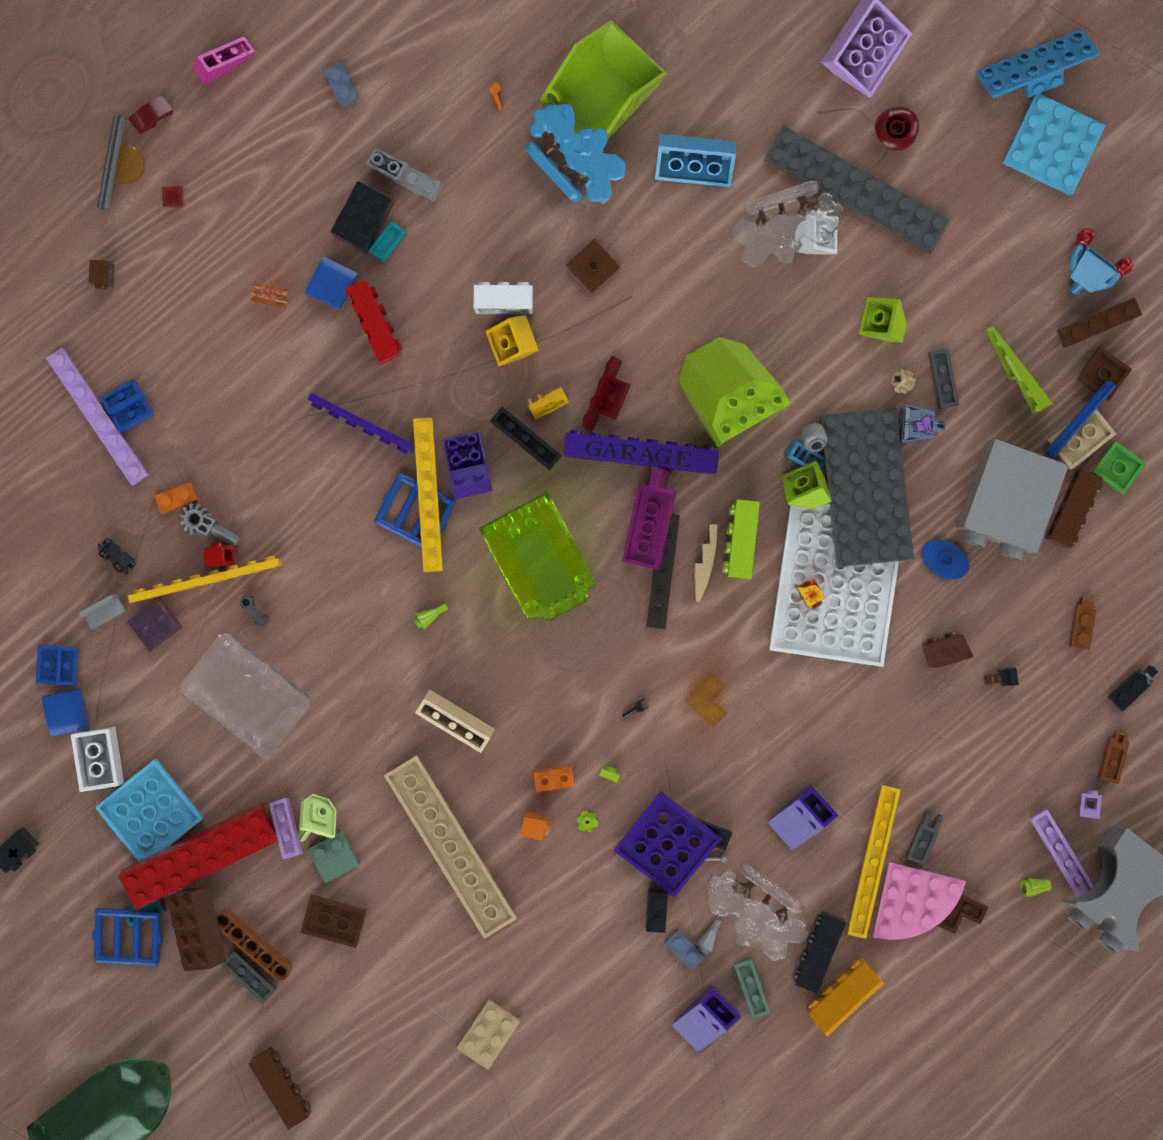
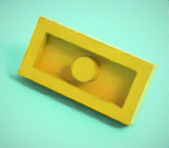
M562 387L551 391L543 398L538 394L539 400L534 403L529 399L528 407L536 421L568 404L569 401Z

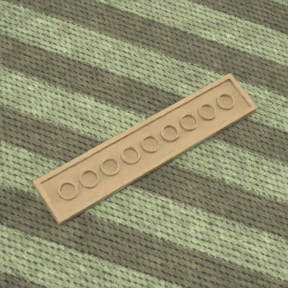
M418 755L385 774V779L483 938H487L516 920L517 916Z

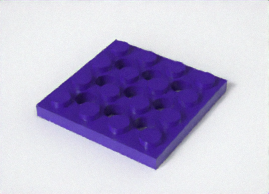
M660 791L617 844L614 852L675 897L721 841L722 837ZM660 814H667L669 820L661 822L658 816ZM680 825L685 831L682 834H677L674 832V827ZM654 828L658 834L655 837H650L647 834V830ZM697 837L700 843L693 846L689 843V839ZM670 840L673 846L668 849L664 848L662 842ZM637 843H643L646 846V849L644 851H638L635 848V845ZM682 851L686 852L688 858L680 860L677 854ZM657 854L661 857V861L654 863L650 857ZM673 866L676 868V873L668 874L666 868Z

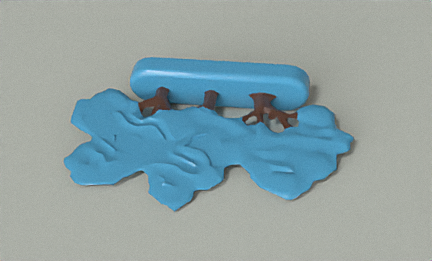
M548 104L544 110L538 108L536 111H533L534 122L530 126V133L533 137L544 139L545 149L543 150L536 142L530 141L525 147L526 152L573 202L578 203L583 198L582 191L577 187L578 184H581L587 188V198L590 202L600 201L604 204L612 196L610 180L617 181L623 179L625 176L624 170L626 169L625 162L616 154L603 153V148L608 142L605 128H599L595 131H592L591 128H583L580 133L575 132V114L570 104ZM544 131L547 132L546 137L543 136ZM550 133H553L554 142L550 146L551 141H548ZM556 143L560 145L557 148L554 147ZM552 150H559L564 154L565 161L560 166L549 156ZM565 167H569L577 172L574 182L563 172ZM585 176H588L586 181L582 180Z

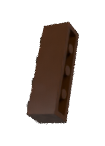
M1134 297L1057 330L1064 348L1142 316V313Z
M1084 469L1076 470L1045 537L1046 540L1065 549L1076 545L1079 538L1077 534L1085 526L1087 521L1085 517L1094 506L1095 501L1093 499L1102 489V477Z
M270 1047L253 1057L249 1062V1066L287 1129L289 1130L307 1119L311 1113V1106L301 1096L298 1084L294 1083L290 1078L291 1073L281 1063V1056L278 1051H274Z

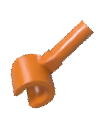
M494 82L490 85L489 92L494 97L498 110L501 111L503 107L497 93L502 91L497 82Z

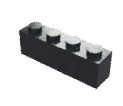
M501 407L490 420L491 424L548 471H551L562 458L560 453L504 407Z
M823 910L815 918V929L808 935V946L806 950L802 951L800 966L795 968L792 977L796 986L818 994L846 925L843 918Z

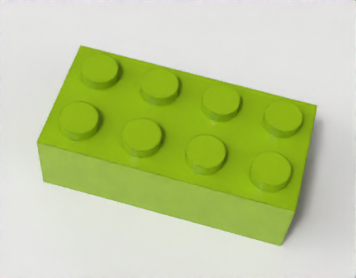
M736 499L733 503L729 504L728 515L731 516V523H727L726 534L729 535V542H725L724 547L727 561H723L722 573H725V577L752 579L760 502Z

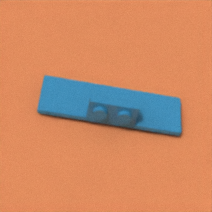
M1080 29L976 71V76L992 98L1025 86L1024 94L1027 98L1062 85L1065 69L1099 56L1100 52L1086 33Z

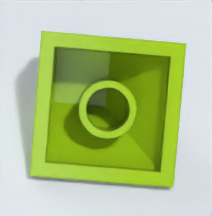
M867 297L859 335L888 342L903 343L907 322L901 300Z
M817 461L782 475L788 505L815 509L832 502L827 482Z

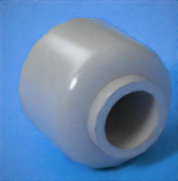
M818 423L809 424L801 431L803 445L808 451L818 452L828 443L825 428Z

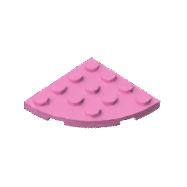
M889 862L873 938L886 940L906 939L931 930L940 924L955 908L964 890L966 880Z

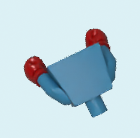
M1083 228L1077 234L1075 248L1070 255V277L1075 282L1069 287V290L1075 295H1078L1084 288L1090 293L1095 290L1102 291L1111 288L1118 279L1130 273L1133 268V261L1128 257L1118 260L1113 265L1091 249L1088 244L1094 238V231L1090 228Z

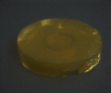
M122 144L120 145L114 180L123 184L136 182L145 171L144 157L135 147Z

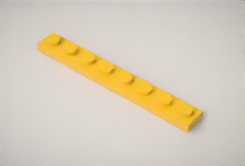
M433 418L413 419L423 572L443 571Z
M274 555L263 558L264 562L257 563L256 560L245 562L244 567L238 568V565L226 567L227 571L219 572V569L209 571L208 576L201 577L200 574L189 576L190 580L182 582V579L170 581L171 585L164 586L163 583L153 585L152 590L145 591V588L133 590L134 594L128 595L129 603L283 566L281 558L275 559Z
M882 784L880 786L846 932L847 935L864 939L867 937L901 789Z

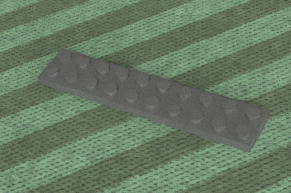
M785 126L782 127L764 159L765 162L928 254L932 253L950 221L947 217Z

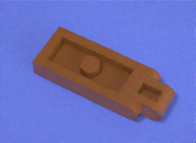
M1081 596L1080 603H1076L1069 642L1071 647L1090 649L1097 607L1093 606L1094 598Z
M1115 730L1113 737L1108 738L1098 779L1119 784L1129 747V741H1126L1127 733Z

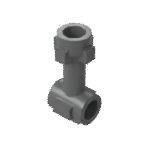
M244 595L241 597L240 606L242 609L248 608L256 619L254 622L256 626L264 627L270 622L268 615L260 613L254 605L255 599L253 596Z

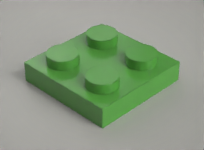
M1113 441L1091 473L1102 477L1103 482L1121 495H1124L1144 468L1146 462L1118 442Z

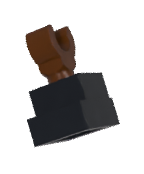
M1013 666L997 669L998 675L984 676L985 684L1000 682L1001 686L1019 685L1017 669Z

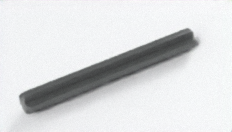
M120 115L113 116L97 208L104 211L109 210L125 118Z

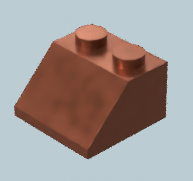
M956 631L944 634L945 637L938 639V637L926 639L927 643L922 644L927 664L933 668L973 658V653L963 634H956Z

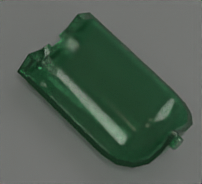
M146 1058L125 1059L106 1066L28 1125L29 1139L145 1140L161 1124L168 1111L171 1099L169 1067L164 1063Z

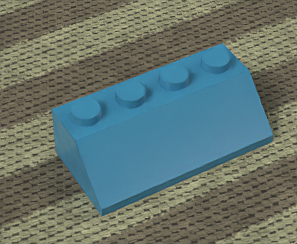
M660 134L655 180L731 187L736 157V142Z

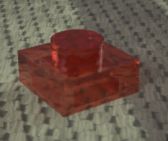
M182 186L162 187L164 208L184 207Z

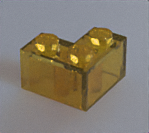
M710 671L689 693L685 701L708 723L715 727L727 713L713 700L726 685Z

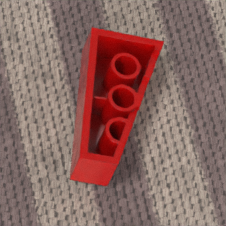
M365 279L345 288L344 290L352 300L351 305L360 318V324L368 336V341L378 362L382 365L402 356L400 350L403 348L399 340H395L392 335L395 331L391 322H386L384 315L387 313L383 304L379 305L376 300L379 295L375 287H371Z

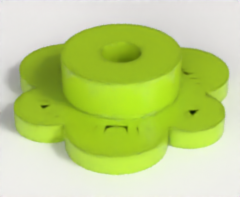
M587 810L581 812V816L577 817L578 829L580 831L587 830V832H592L593 828L598 826L599 823L595 818V813H589Z

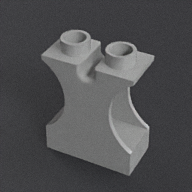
M1111 827L1098 845L1102 856V868L1098 881L1086 894L1077 898L1062 899L1061 903L1071 909L1067 918L1078 927L1088 931L1093 923L1100 924L1097 930L1102 935L1098 941L1110 951L1119 954L1122 949L1138 952L1140 950L1136 935L1138 918L1150 901L1163 895V855L1129 829Z

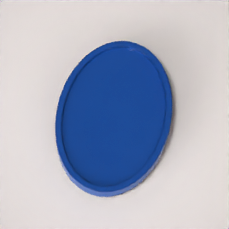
M933 540L927 542L922 547V560L927 568L936 575L947 579H958L967 574L969 570L968 559L964 552L954 544L943 540Z

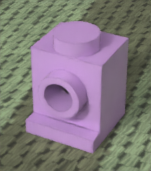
M1086 790V793H1082L1080 817L1100 820L1102 795H1098L1097 791ZM1089 801L1094 802V808H1088L1087 803Z

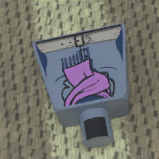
M903 405L900 411V443L933 439L934 432H944L945 421L934 420V411Z

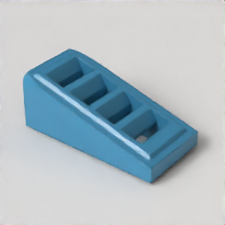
M795 439L791 440L783 456L802 467L807 465L805 462L810 454L812 457L808 464L818 458L821 470L825 465L822 455L806 450L803 443ZM803 450H805L804 455L802 456L801 460H799L800 455L802 454Z

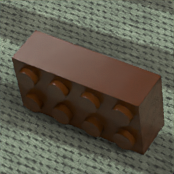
M209 887L183 889L167 895V906L184 971L211 969L227 962Z

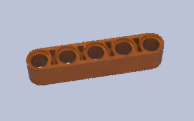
M224 909L216 915L219 931L274 979L282 981L289 976L292 971L290 961L229 909ZM220 916H226L228 923H222ZM235 928L241 929L243 936L236 935ZM249 941L256 942L257 948H251ZM263 954L271 955L272 961H266ZM278 966L285 967L286 973H280Z

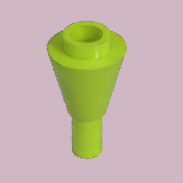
M443 603L435 609L414 613L416 617L413 620L418 628L422 627L425 630L438 615L447 611L448 608Z

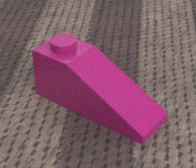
M243 36L197 56L193 70L204 85L232 70L255 54V50L246 37Z

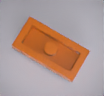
M192 482L154 496L161 514L198 501Z

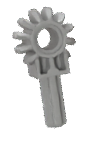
M190 503L189 509L186 507L182 508L186 514H179L180 518H184V521H180L179 524H186L183 528L184 532L190 529V535H194L195 532L198 535L204 534L206 536L212 534L232 546L238 543L240 538L238 535L218 525V520L211 517V513L205 514L208 507L201 509V503H197L196 507L193 503ZM194 514H197L200 518L197 524L192 522Z

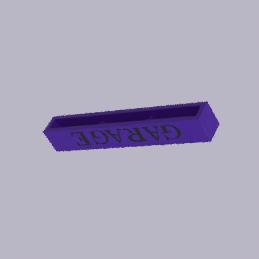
M571 430L570 433H566L564 457L646 467L656 466L671 470L715 475L717 474L719 450H715L714 446H704V449L696 448V444L685 443V446H677V442L666 441V444H659L658 440L647 439L646 442H642L637 437H628L625 440L620 439L619 435L609 434L608 437H601V433L596 432L582 435V431Z

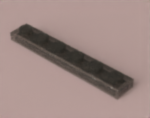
M671 515L660 570L653 569L646 627L666 628L680 515Z

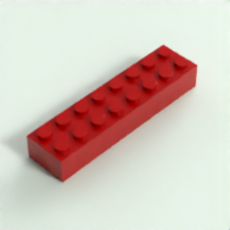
M261 802L121 869L118 878L137 910L278 842L275 827Z

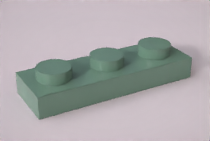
M752 957L733 963L752 1019L771 1014Z

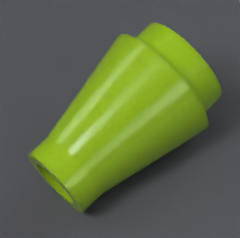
M1025 878L1020 883L1021 892L1024 896L1032 897L1042 892L1050 891L1051 882L1049 879Z

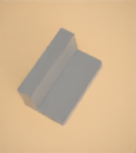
M114 594L78 614L80 617H85L91 630H94L127 610L118 594Z

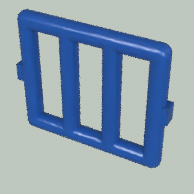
M399 473L389 492L385 493L383 497L384 502L374 522L422 547L421 538L417 537L421 530L420 516L411 533L401 528L418 495L417 480L404 473ZM402 482L412 486V489L397 519L392 524L384 520V517ZM438 491V500L447 504L440 517V531H444L456 501Z
M96 908L95 930L92 932L94 961L96 963L158 966L160 944L162 943L160 912ZM103 916H114L113 956L102 955ZM122 917H133L132 957L121 956ZM141 918L152 919V958H140Z

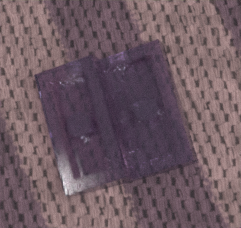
M160 597L127 621L149 652L154 651L183 628Z

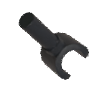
M641 699L634 704L631 710L622 714L625 719L633 713L643 712L648 709L649 705L643 708L641 702L645 699Z

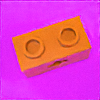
M572 764L534 770L536 792L575 786Z
M525 811L520 836L543 841L544 836H548L550 822L547 821L548 816Z

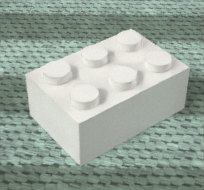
M478 282V285H474L475 313L533 315V286L529 285L528 282H518L517 285H509V282H498V285H490V282Z
M115 726L71 734L80 792L115 787L124 783Z

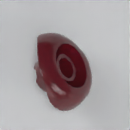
M901 106L888 108L876 119V135L886 147L895 151L905 150L917 138L919 132L918 118L909 108Z

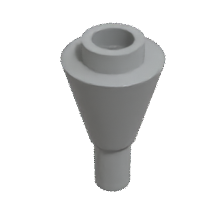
M714 919L710 929L696 943L699 946V951L707 955L709 951L713 953L717 936L716 932L721 921Z

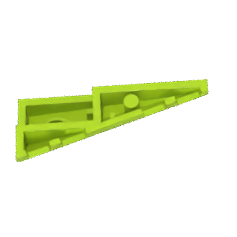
M993 326L986 329L1010 381L1016 379L1032 414L1052 405V401Z

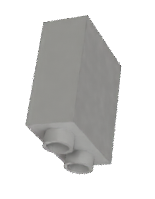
M997 439L987 441L955 527L966 532L963 541L983 548L986 547L988 540L1002 545L999 554L1022 561L1024 553H1038L1069 465Z

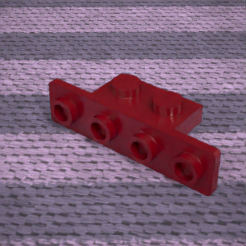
M611 356L610 360L606 363L605 372L598 382L596 393L591 398L590 407L583 417L582 427L589 431H593L599 415L616 420L631 386L627 382L615 379L622 364V361L615 356Z

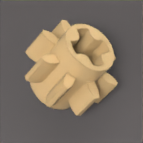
M902 369L892 376L891 384L895 386L893 390L907 394V391H911L916 379L912 378L913 373Z

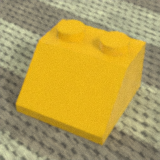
M526 315L508 318L486 331L498 367L523 359L539 351Z

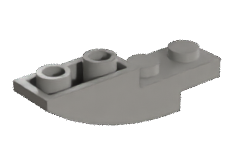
M374 148L366 163L367 166L393 182L432 201H435L443 187L440 181L410 167L407 163L377 148Z

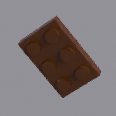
M311 895L300 933L356 948L367 909Z

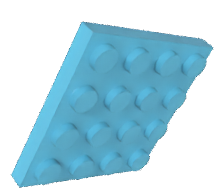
M1042 94L1035 95L1002 164L1072 196L1106 125Z
M157 758L95 807L137 861L169 847L204 819L203 815Z

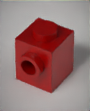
M211 543V547L203 548L205 567L235 565L234 546H223V543Z

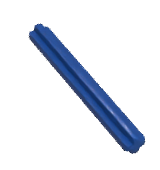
M1106 381L1054 440L1046 450L1047 455L1052 458L1055 457L1113 391L1115 385L1111 381Z

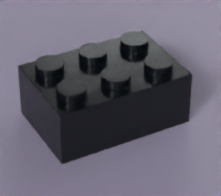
M357 181L330 232L335 238L368 254V250L373 245L394 203L391 198Z

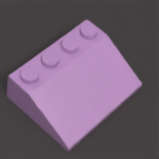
M861 0L823 57L821 63L834 75L868 98H871L912 36V33L879 0Z

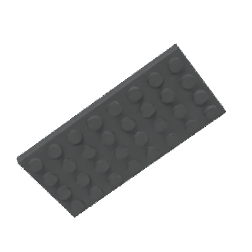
M896 408L820 415V425L825 428L828 443L823 448L826 482L832 502H829L836 567L914 560Z

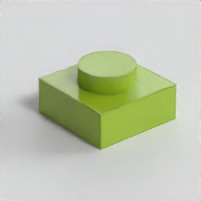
M607 765L606 768L601 767L599 776L618 782L620 773L617 772L616 768Z

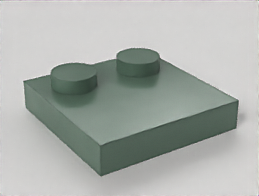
M343 831L336 833L334 838H327L307 849L325 883L360 865Z

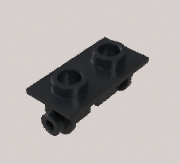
M106 538L102 542L104 546L99 543L98 554L104 560L111 561L116 571L128 575V567L132 569L136 565L135 559L125 551L118 555L117 553L121 550V547L112 539Z

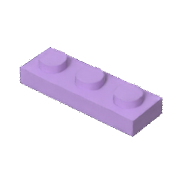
M289 798L269 803L282 859L303 854Z

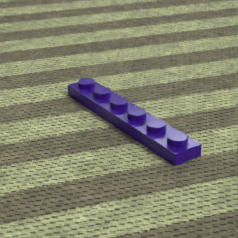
M310 393L308 400L312 402L311 406L322 410V408L329 410L328 414L336 419H339L340 416L347 419L346 424L354 428L358 425L364 428L362 432L372 437L374 434L380 436L379 440L387 445H390L391 442L398 445L396 449L405 454L408 451L413 453L415 445Z

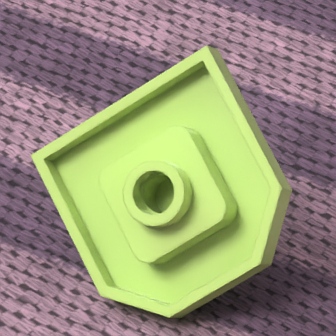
M312 794L301 802L298 831L300 842L306 840L311 832L329 838L335 837L337 810L328 798Z

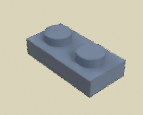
M342 63L324 70L340 107L358 100Z
M679 929L664 942L691 971L705 958V955Z

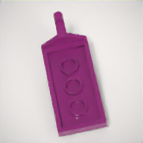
M653 466L651 468L649 485L644 483L638 484L622 562L660 570L677 492L676 490L667 489L669 476L671 475L669 469Z

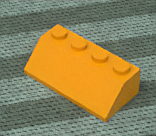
M862 957L859 960H854L850 964L848 971L839 974L834 984L825 987L821 992L822 995L817 999L814 998L807 1005L806 1011L826 1036H829L884 984L877 973Z

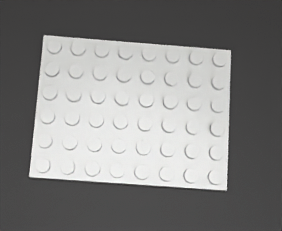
M824 504L815 509L790 505L769 650L884 667L899 561L836 567L829 504ZM815 585L822 591L825 598L808 607L798 587L806 588Z

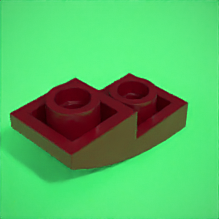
M160 96L137 110L129 117V121L137 132L142 134L156 127L157 121L172 115L173 109L164 97Z

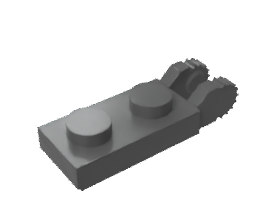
M929 809L924 813L922 822L917 828L905 857L925 866L943 818V815L938 814L933 822V827L928 826L927 824L932 815V811Z

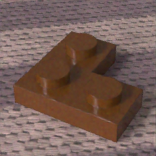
M961 895L955 908L937 926L955 934L963 917L981 925L988 906Z

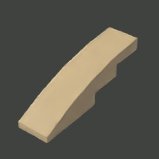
M717 524L708 525L709 544H701V563H694L695 602H700L714 564L717 545Z

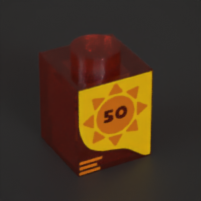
M810 578L795 587L807 608L812 607L814 609L823 604L822 600L825 599V596L814 578Z

